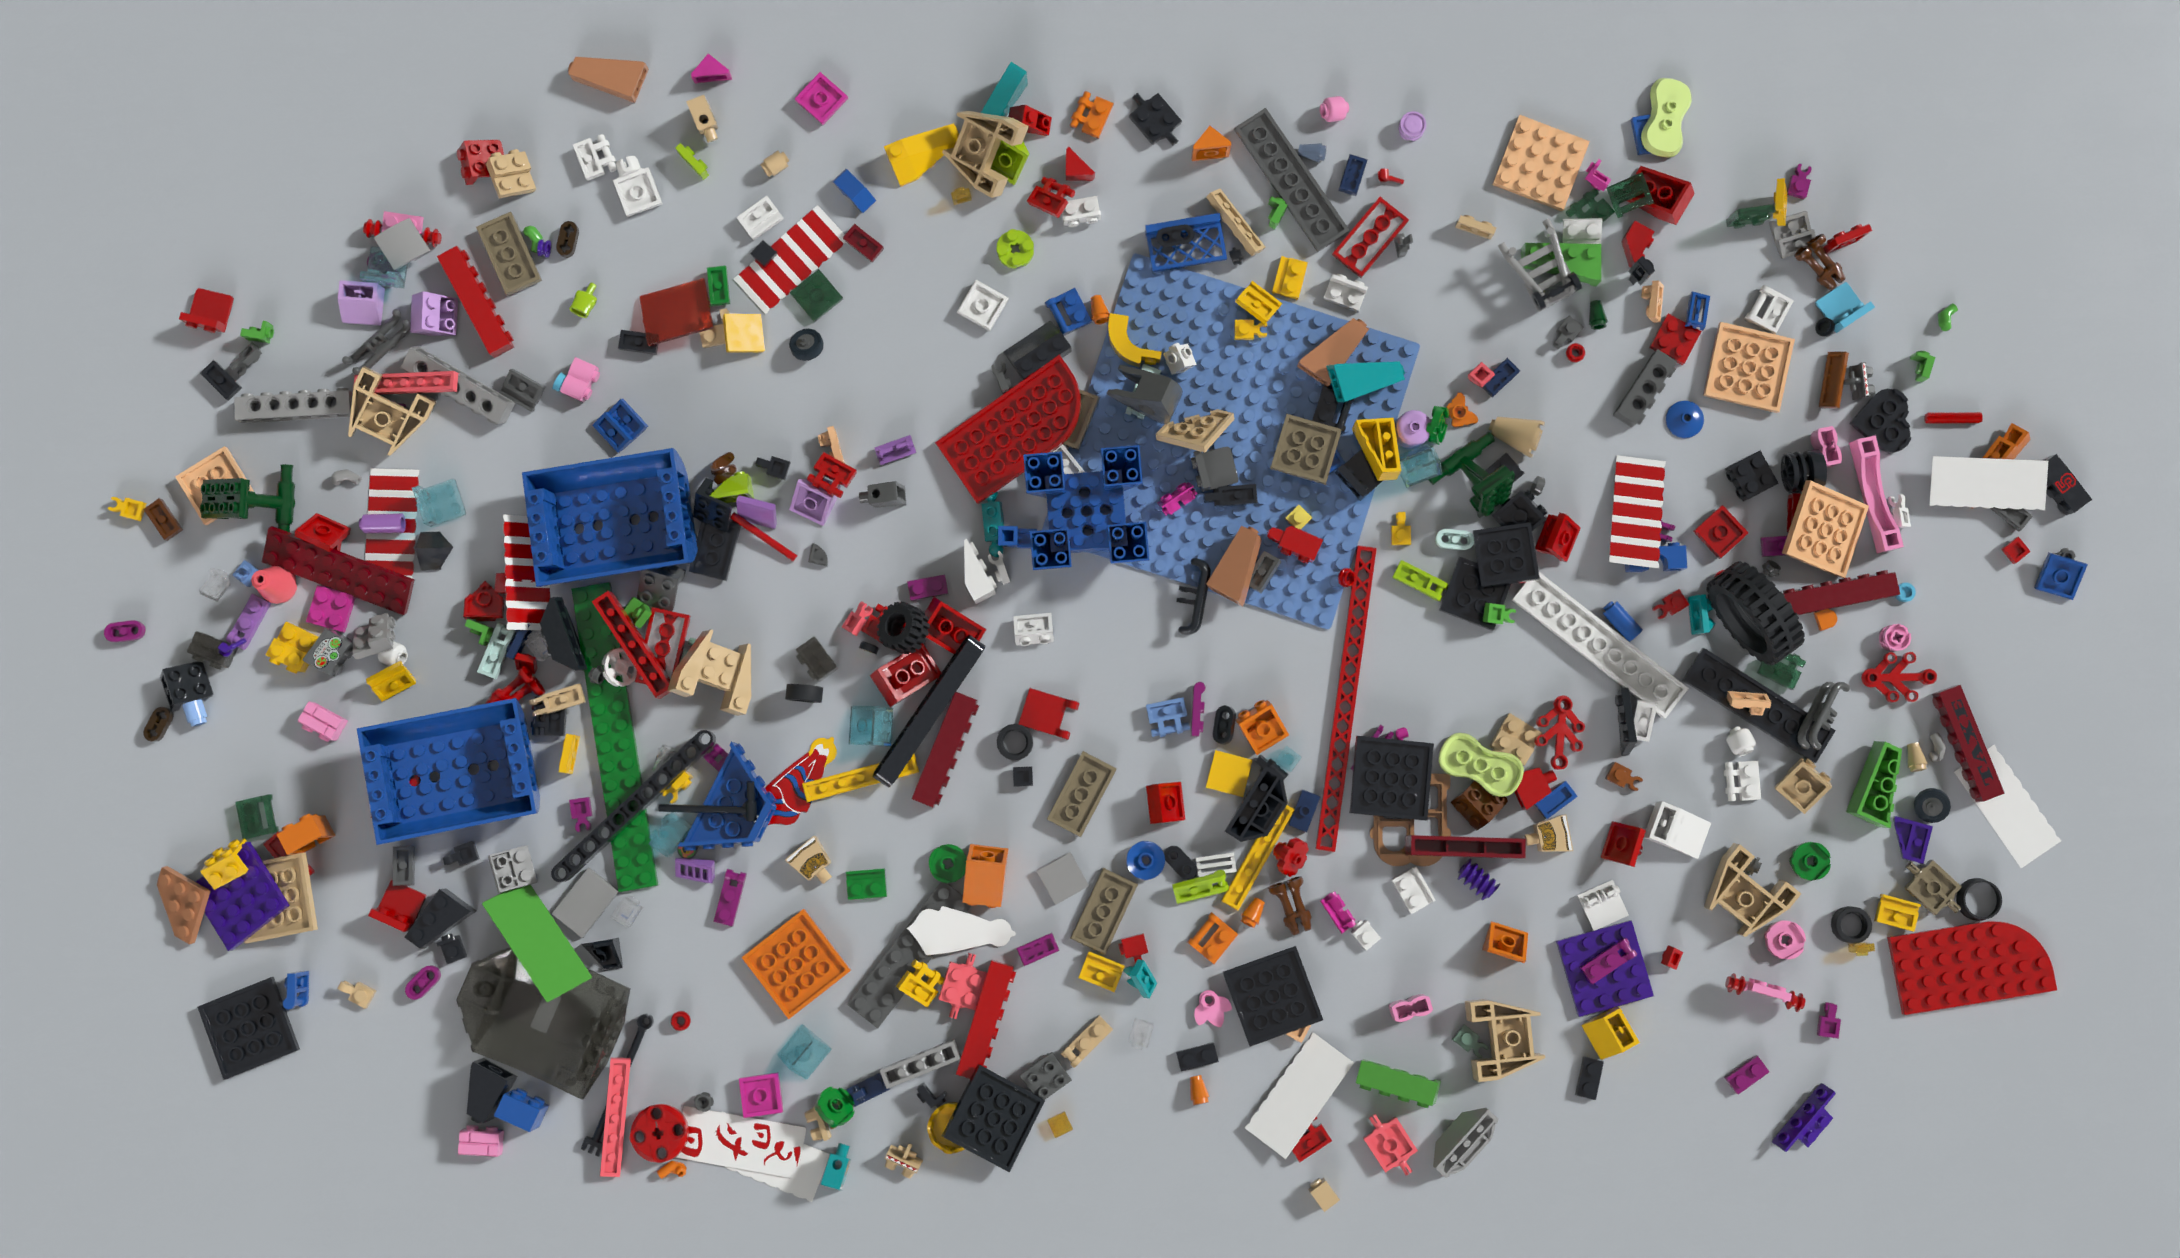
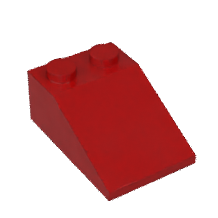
M1640 166L1622 198L1659 220L1677 225L1695 193L1691 182Z
M935 597L925 610V616L929 619L927 623L930 624L928 629L929 635L926 637L953 654L968 635L980 641L987 630Z
M923 643L919 650L916 649V652L903 653L870 675L890 708L936 680L941 674L940 669Z

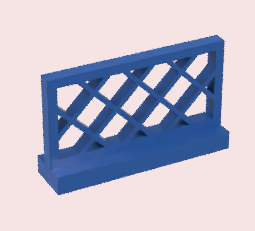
M1220 213L1145 225V236L1147 238L1152 272L1227 260ZM1184 224L1191 226L1194 232L1201 235L1196 243L1193 241L1189 242L1194 246L1189 254L1180 249L1181 245L1171 246L1175 250L1170 257L1161 252L1164 247L1161 246L1158 250L1152 246L1151 239L1156 238V234L1160 229ZM1217 228L1218 236L1215 240L1206 235L1209 229ZM1184 230L1181 232L1182 238L1187 237V234L1185 236L1183 235L1184 233H1187ZM1167 234L1162 235L1163 241L1169 239ZM1203 237L1212 243L1207 251L1198 245ZM1216 245L1221 249L1222 256L1215 257L1209 252ZM1195 248L1204 253L1201 259L1196 260L1190 256ZM1177 251L1186 256L1183 262L1177 263L1172 259ZM1159 254L1167 259L1166 263L1162 266H1156L1155 259Z

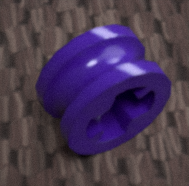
M542 239L539 240L537 246L538 256H550V240L546 242Z

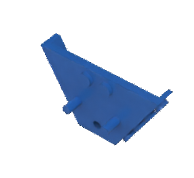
M731 741L729 745L731 750L703 805L743 806L747 800L746 782L754 781L758 816L756 822L746 821L743 814L698 813L684 842H680L678 847H684V851L696 850L697 846H703V849H715V845H722V848H734V844L740 843L741 847L753 846V843L760 842L777 808L774 803L776 799L770 791L767 792L764 788L766 783L760 775L757 776L754 772L756 768L750 759L747 760L744 756L746 752L740 743L737 744Z

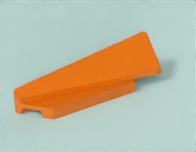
M2011 423L2005 436H1999L1983 458L2015 459L2030 441L2029 432Z

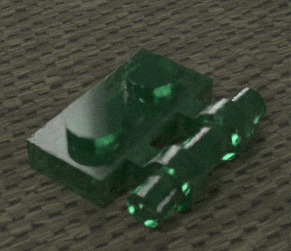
M1594 188L1590 192L1587 191L1578 202L1571 204L1570 209L1565 213L1568 217H1572L1575 214L1578 219L1602 218L1603 223L1615 211L1604 198L1598 202L1594 199L1599 194L1598 190ZM1588 204L1591 208L1584 213L1582 208Z
M1795 653L1789 654L1784 658L1789 661L1788 665L1782 662H1778L1775 665H1767L1764 661L1761 662L1757 671L1758 674L1790 690H1794L1802 673L1795 669L1798 665L1803 668L1806 663L1805 660Z

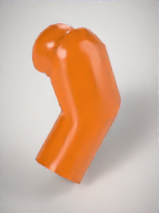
M670 1161L657 1170V1174L661 1179L670 1173L683 1177L686 1174L687 1167L681 1162Z

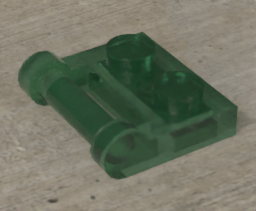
M1642 172L1606 188L1617 218L1623 217V214L1641 206L1654 203ZM1643 193L1645 195V197L1638 199L1634 202H1631L1625 206H1619L1620 203L1632 199L1636 196H1639Z
M272 794L235 802L242 839L247 840L274 834L279 831V826H276L271 802L273 800ZM262 802L264 804L268 828L263 829L258 804Z

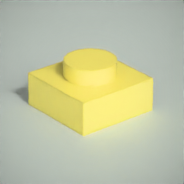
M1298 505L1285 519L1293 527L1301 530L1312 517Z

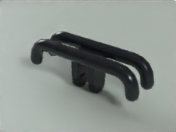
M1198 558L1191 559V564L1200 569L1197 589L1179 586L1181 592L1196 594L1195 600L1177 598L1176 602L1194 605L1191 624L1189 626H1180L1178 631L1181 634L1196 633L1202 624L1208 591L1206 583L1210 578L1211 571L1209 565L1204 560Z

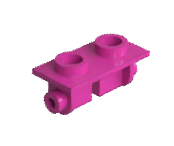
M1184 482L1178 485L1171 494L1167 493L1160 498L1161 501L1157 504L1163 508L1162 511L1167 516L1181 508L1178 501L1181 500L1185 506L1195 499V496L1198 494L1191 483Z
M1335 891L1329 893L1320 901L1341 934L1348 928L1356 925V919L1348 909L1343 911L1342 908L1346 905Z

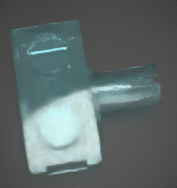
M676 812L667 813L661 821L662 826L660 829H655L649 837L651 839L649 845L666 857H671L674 854L679 843L684 840L692 827L691 823Z

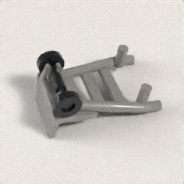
M1549 218L1542 223L1546 228L1544 235L1550 238L1551 243L1517 261L1514 258L1517 251L1516 248L1511 247L1508 249L1505 242L1498 245L1506 261L1525 282L1524 286L1538 312L1582 289L1579 278L1574 272H1570L1566 262H1564L1556 231ZM1552 251L1554 252L1555 259L1528 273L1523 269L1524 266ZM1558 266L1559 274L1538 285L1534 282V278ZM1562 281L1563 286L1555 287L1548 294L1543 292L1545 289Z

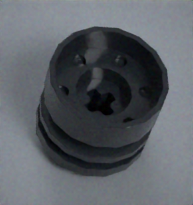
M1819 449L1807 450L1803 454L1799 451L1783 454L1781 459V478L1787 492H1801L1806 480L1813 481L1822 486L1826 485L1827 466L1824 455Z

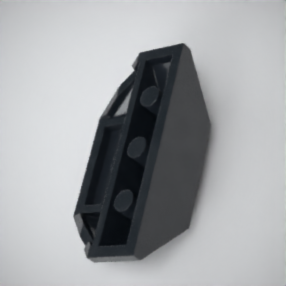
M552 597L540 621L541 634L546 640L548 654L552 657V660L575 671L587 670L585 659L581 653L580 643L568 610L564 605V600L562 597Z
M1265 766L1237 808L1224 832L1240 842L1268 836L1288 804L1283 776Z

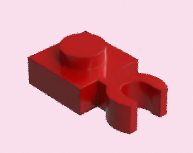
M1678 589L1661 599L1664 605H1656L1652 610L1661 609L1662 615L1657 618L1663 619L1667 616L1668 611L1672 616L1689 606V603L1681 590Z

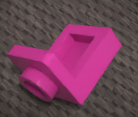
M1598 159L1596 163L1591 162L1586 172L1588 175L1585 179L1591 183L1593 188L1604 191L1611 179L1596 170L1602 161Z

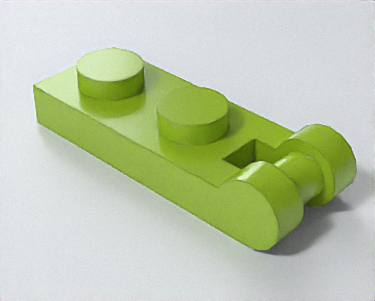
M1400 560L1392 578L1439 602L1443 597L1441 595L1443 590H1446L1448 587V583L1403 560ZM1432 583L1437 586L1435 591L1430 589Z
M1217 870L1214 874L1172 884L1177 904L1226 892L1229 886L1228 882L1225 881V871Z

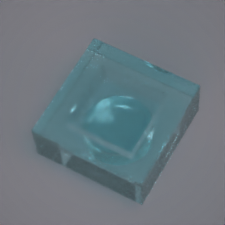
M1285 746L1275 762L1291 773L1302 757L1288 746Z

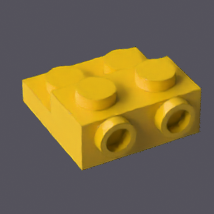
M286 621L278 637L273 639L265 655L270 657L269 661L279 666L281 663L287 665L286 670L297 674L298 671L305 673L309 664L302 659L319 636Z

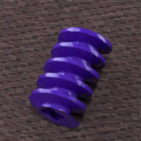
M1470 858L1459 869L1457 879L1465 878L1464 885L1471 883L1469 890L1477 888L1476 896L1483 893L1481 898L1483 901L1498 889L1500 883L1495 885L1496 880L1494 878L1489 880L1490 874L1486 873L1483 875V868L1477 870V863L1470 865L1472 862Z

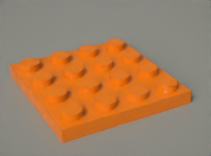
M805 909L801 910L741 957L788 1019L851 971Z

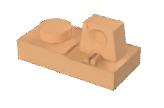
M1652 281V285L1642 287L1641 297L1650 300L1646 308V315L1653 323L1661 322L1664 285L1660 281Z
M834 426L827 427L828 431L818 435L819 444L821 447L831 446L832 452H829V455L845 463Z
M1728 691L1727 700L1731 706L1737 709L1747 707L1751 715L1762 716L1765 708L1771 707V701L1767 694Z

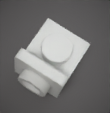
M1360 920L1352 927L1354 930L1351 934L1366 951L1381 939L1367 920L1363 922Z

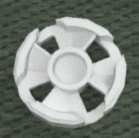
M623 649L611 650L604 656L602 660L605 670L603 676L610 684L616 687L627 686L635 681L637 669ZM633 666L634 672L628 673V667ZM622 675L623 682L617 681L616 676Z

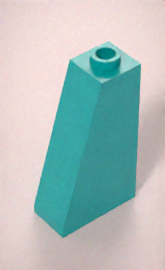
M1010 62L981 113L1006 117L1010 107L1014 106L1028 85L1027 71Z
M1400 361L1329 364L1326 366L1337 402H1346L1405 380V371Z

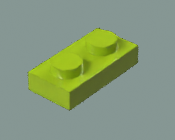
M680 143L675 147L678 154L703 180L709 176L706 170L708 168L701 159L698 161L695 159V153L689 146L684 147Z

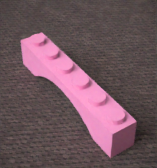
M1876 435L1857 439L1849 443L1863 501L1864 504L1869 506L1867 517L1876 553L1902 548L1904 545L1900 530L1891 515L1883 491L1880 473V451Z

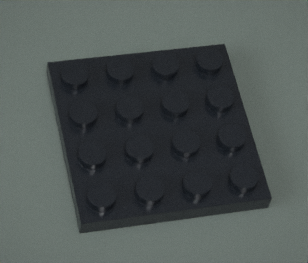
M1356 736L1349 813L1427 821L1434 743Z
M1296 946L1223 972L1249 1047L1323 1021Z
M274 977L267 978L197 1007L223 1080L300 1050L286 1009L283 1007V1001Z
M978 1064L942 1137L1010 1172L1045 1100Z

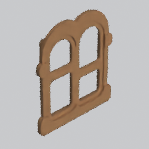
M1431 774L1430 786H1435L1438 789V807L1436 809H1428V817H1436L1438 819V836H1451V831L1447 828V790L1450 788V775ZM1373 816V828L1370 829L1369 834L1373 839L1374 849L1383 862L1392 866H1405L1410 862L1416 866H1430L1442 858V856L1405 855V846L1396 852L1388 850L1383 844V828L1405 827L1406 836L1414 835V819H1385L1383 816Z

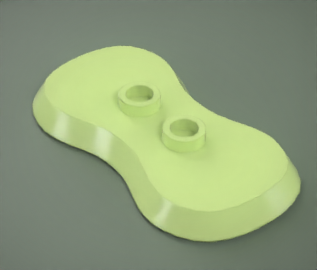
M1660 78L1656 80L1650 90L1651 116L1642 130L1641 140L1648 152L1656 156L1669 158L1677 155L1682 148V120L1690 108L1692 96L1690 89L1683 82L1672 78Z
M1455 733L1448 737L1439 753V764L1447 774L1473 779L1482 785L1486 791L1495 796L1504 797L1511 795L1518 788L1523 778L1524 767L1516 756L1510 753L1494 752L1486 749L1474 737L1466 733Z

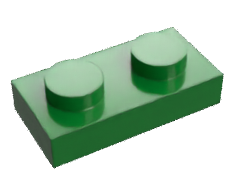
M708 267L710 305L730 304L727 267Z

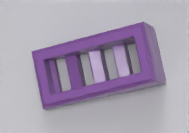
M676 858L675 877L713 883L715 878V860ZM681 865H685V871H681ZM689 866L692 867V872H689Z

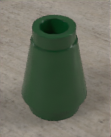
M1601 300L1591 301L1589 325L1593 330L1603 329L1607 326L1608 320Z

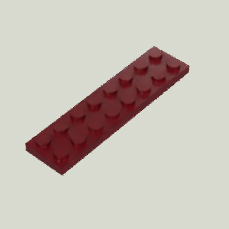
M274 526L268 528L262 563L285 568L294 575L350 594L358 599L398 614H407L415 579L335 549L328 552L295 537V534Z

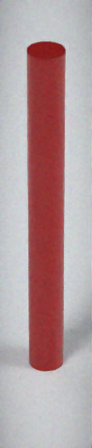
M733 512L731 515L733 521L794 562L798 555Z

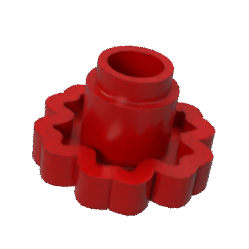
M1297 837L1290 839L1288 843L1279 842L1273 850V855L1279 860L1277 863L1278 871L1289 877L1296 875L1298 869H1301L1307 860L1308 844Z

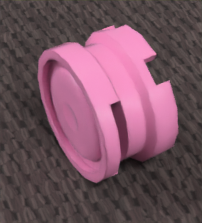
M1889 625L1881 630L1879 642L1885 650L1891 652L1900 651L1907 648L1910 644L1911 633L1909 634L1908 628L1904 625Z

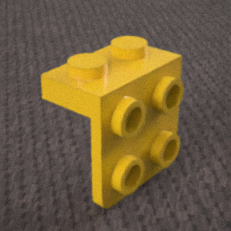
M245 838L233 840L224 849L222 847L216 849L212 853V857L204 862L205 866L200 872L214 890L244 875L249 870L237 855L242 849L241 845L247 842Z

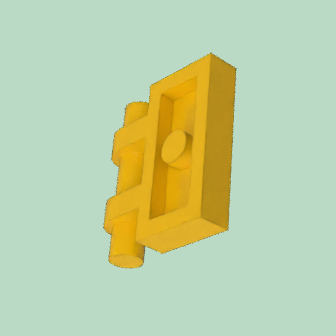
M915 959L912 961L911 966L916 971L912 974L907 970L896 987L925 1007H928L939 992L934 986L936 983L942 985L944 978L938 971L931 970L927 964ZM923 975L929 977L927 982L921 979Z

